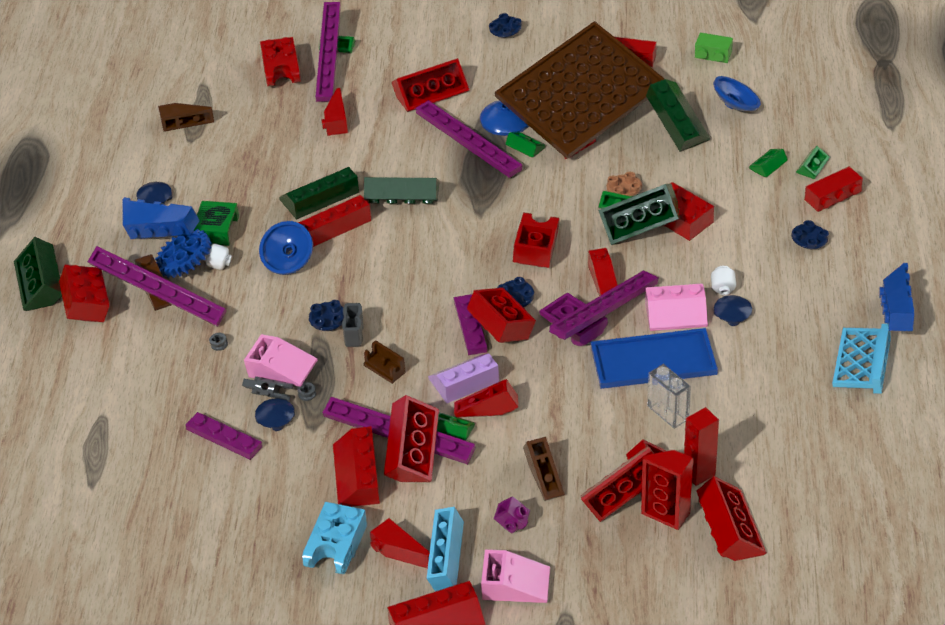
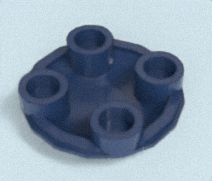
M506 13L500 14L499 18L489 23L490 32L498 37L515 35L522 27L520 18L508 16Z
M157 181L141 186L136 193L137 200H145V203L152 204L155 201L165 203L173 197L171 187L166 183Z
M806 220L803 224L796 226L791 233V237L797 245L808 249H818L825 246L829 236L827 230L815 225L811 220Z
M516 277L514 280L507 281L497 287L504 288L522 307L527 306L534 299L532 286L525 282L522 277Z
M724 296L718 299L714 305V315L728 322L730 326L739 325V322L748 319L752 314L751 303L741 296Z
M332 300L321 304L315 303L310 307L309 322L315 329L331 331L342 325L344 316L343 306H341L340 301Z
M280 398L264 401L255 411L256 422L264 427L272 428L273 431H281L295 416L293 405L287 400Z

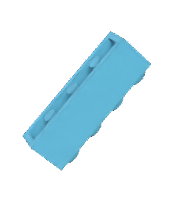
M455 506L437 509L434 513L426 579L435 592L457 585L464 521Z

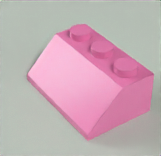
M703 284L646 288L645 306L650 331L708 327L706 296Z

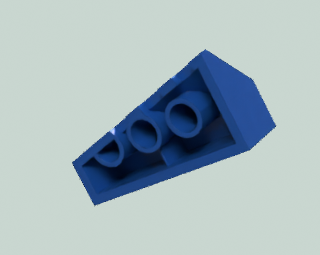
M126 197L122 199L123 227L130 239L191 235L200 221L192 206L178 204L166 206L156 201L152 204L145 203V200L141 199L137 201H131L130 198Z
M903 263L883 279V287H879L882 315H884V323L888 324L889 331H913L914 306L911 297V286H909L908 263Z

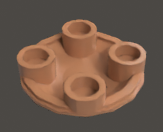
M631 171L623 175H612L607 179L606 187L608 192L633 196L640 192L642 188L641 180Z

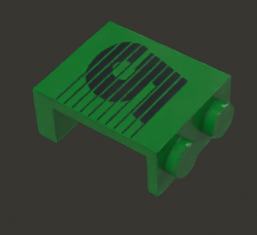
M201 201L197 213L200 221L194 231L197 229L203 230L210 238L212 244L229 246L228 232L231 223L239 219L237 203Z

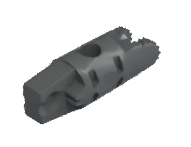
M256 376L255 380L244 378L242 384L243 387L252 389V394L280 398L290 401V396L279 394L280 387L293 389V384Z

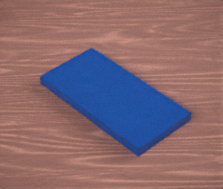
M706 328L591 341V351L600 389L711 376L718 373Z

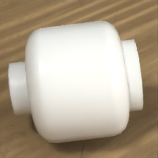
M212 244L211 249L208 250L209 254L204 255L206 265L217 270H223L225 265L229 266L232 255H229V249L218 244Z
M728 266L715 268L711 273L712 289L720 295L730 294L736 288L735 272Z

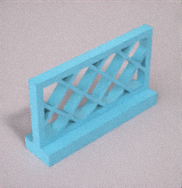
M882 324L881 329L843 328L832 382L833 387L873 388V393L882 394L891 342V332L888 329V324ZM847 335H856L857 337L849 340ZM870 335H877V337L871 341L866 338ZM861 340L866 343L861 347L855 345ZM852 347L854 351H852L851 353L847 354L844 351L847 348ZM871 347L874 351L867 355L864 351ZM858 354L863 357L858 361L853 359ZM846 361L852 363L846 368L841 365ZM867 361L872 364L867 368L861 366ZM858 368L860 370L859 373L855 375L850 373V371ZM845 374L849 377L847 380H838ZM865 375L869 378V381L859 380V378Z

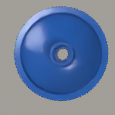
M718 76L713 82L714 89L728 108L739 111H755L759 108L761 104L760 99L749 87L730 77Z
M499 100L487 105L480 114L481 125L492 134L508 136L510 132H523L529 127Z
M294 221L277 223L269 228L261 239L259 246L260 259L264 266L273 273L280 275L295 273L309 261L313 251V240L309 231L300 223Z

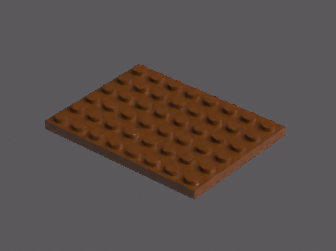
M594 21L495 91V97L568 159L647 101L646 94L649 86L664 80V78Z

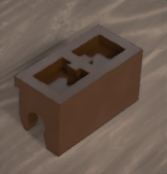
M375 340L372 343L371 353L367 349L365 350L364 366L393 384L405 374L404 357Z

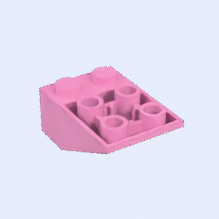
M262 334L244 359L249 378H255L256 376L291 383L293 386L299 387L302 386L318 361L314 356L279 337Z
M485 550L481 581L482 600L547 603L550 566L507 550Z

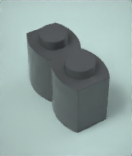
M346 303L343 307L344 319L342 321L344 344L346 347H359L363 342L362 330L364 322L362 306L360 303Z

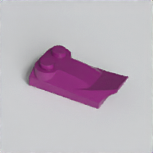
M567 292L541 309L539 313L553 324L584 306L585 303ZM604 316L572 335L571 342L577 346L588 344L604 332L608 324V318Z

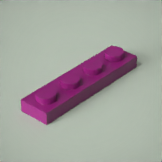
M472 294L453 297L468 356L487 352L481 324L467 310Z
M199 412L185 424L186 430L249 460L262 448L261 441Z

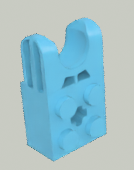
M325 502L303 551V566L314 568L319 560L328 557L334 559L335 573L345 574L367 527L365 510Z

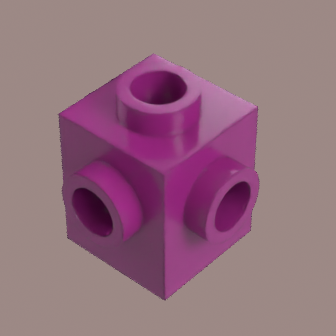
M512 496L498 503L494 520L512 534L527 526L530 510Z

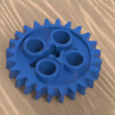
M197 229L193 230L191 235L177 236V238L172 237V241L166 242L167 245L161 247L162 251L158 252V257L155 258L161 274L167 276V278L171 276L175 278L177 274L181 277L183 272L188 274L190 269L195 270V265H201L200 261L206 259L204 255H208V250L211 249L210 244L212 243L208 235L203 230Z

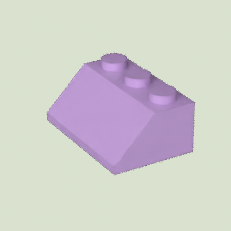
M488 353L476 356L428 377L447 404L498 383L499 370L497 363Z

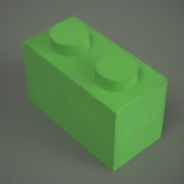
M700 32L695 43V58L728 63L732 53L733 38Z

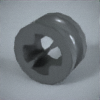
M215 333L209 338L213 350L221 351L228 346L225 334Z
M305 382L301 387L298 386V396L301 400L309 401L316 396L314 384Z

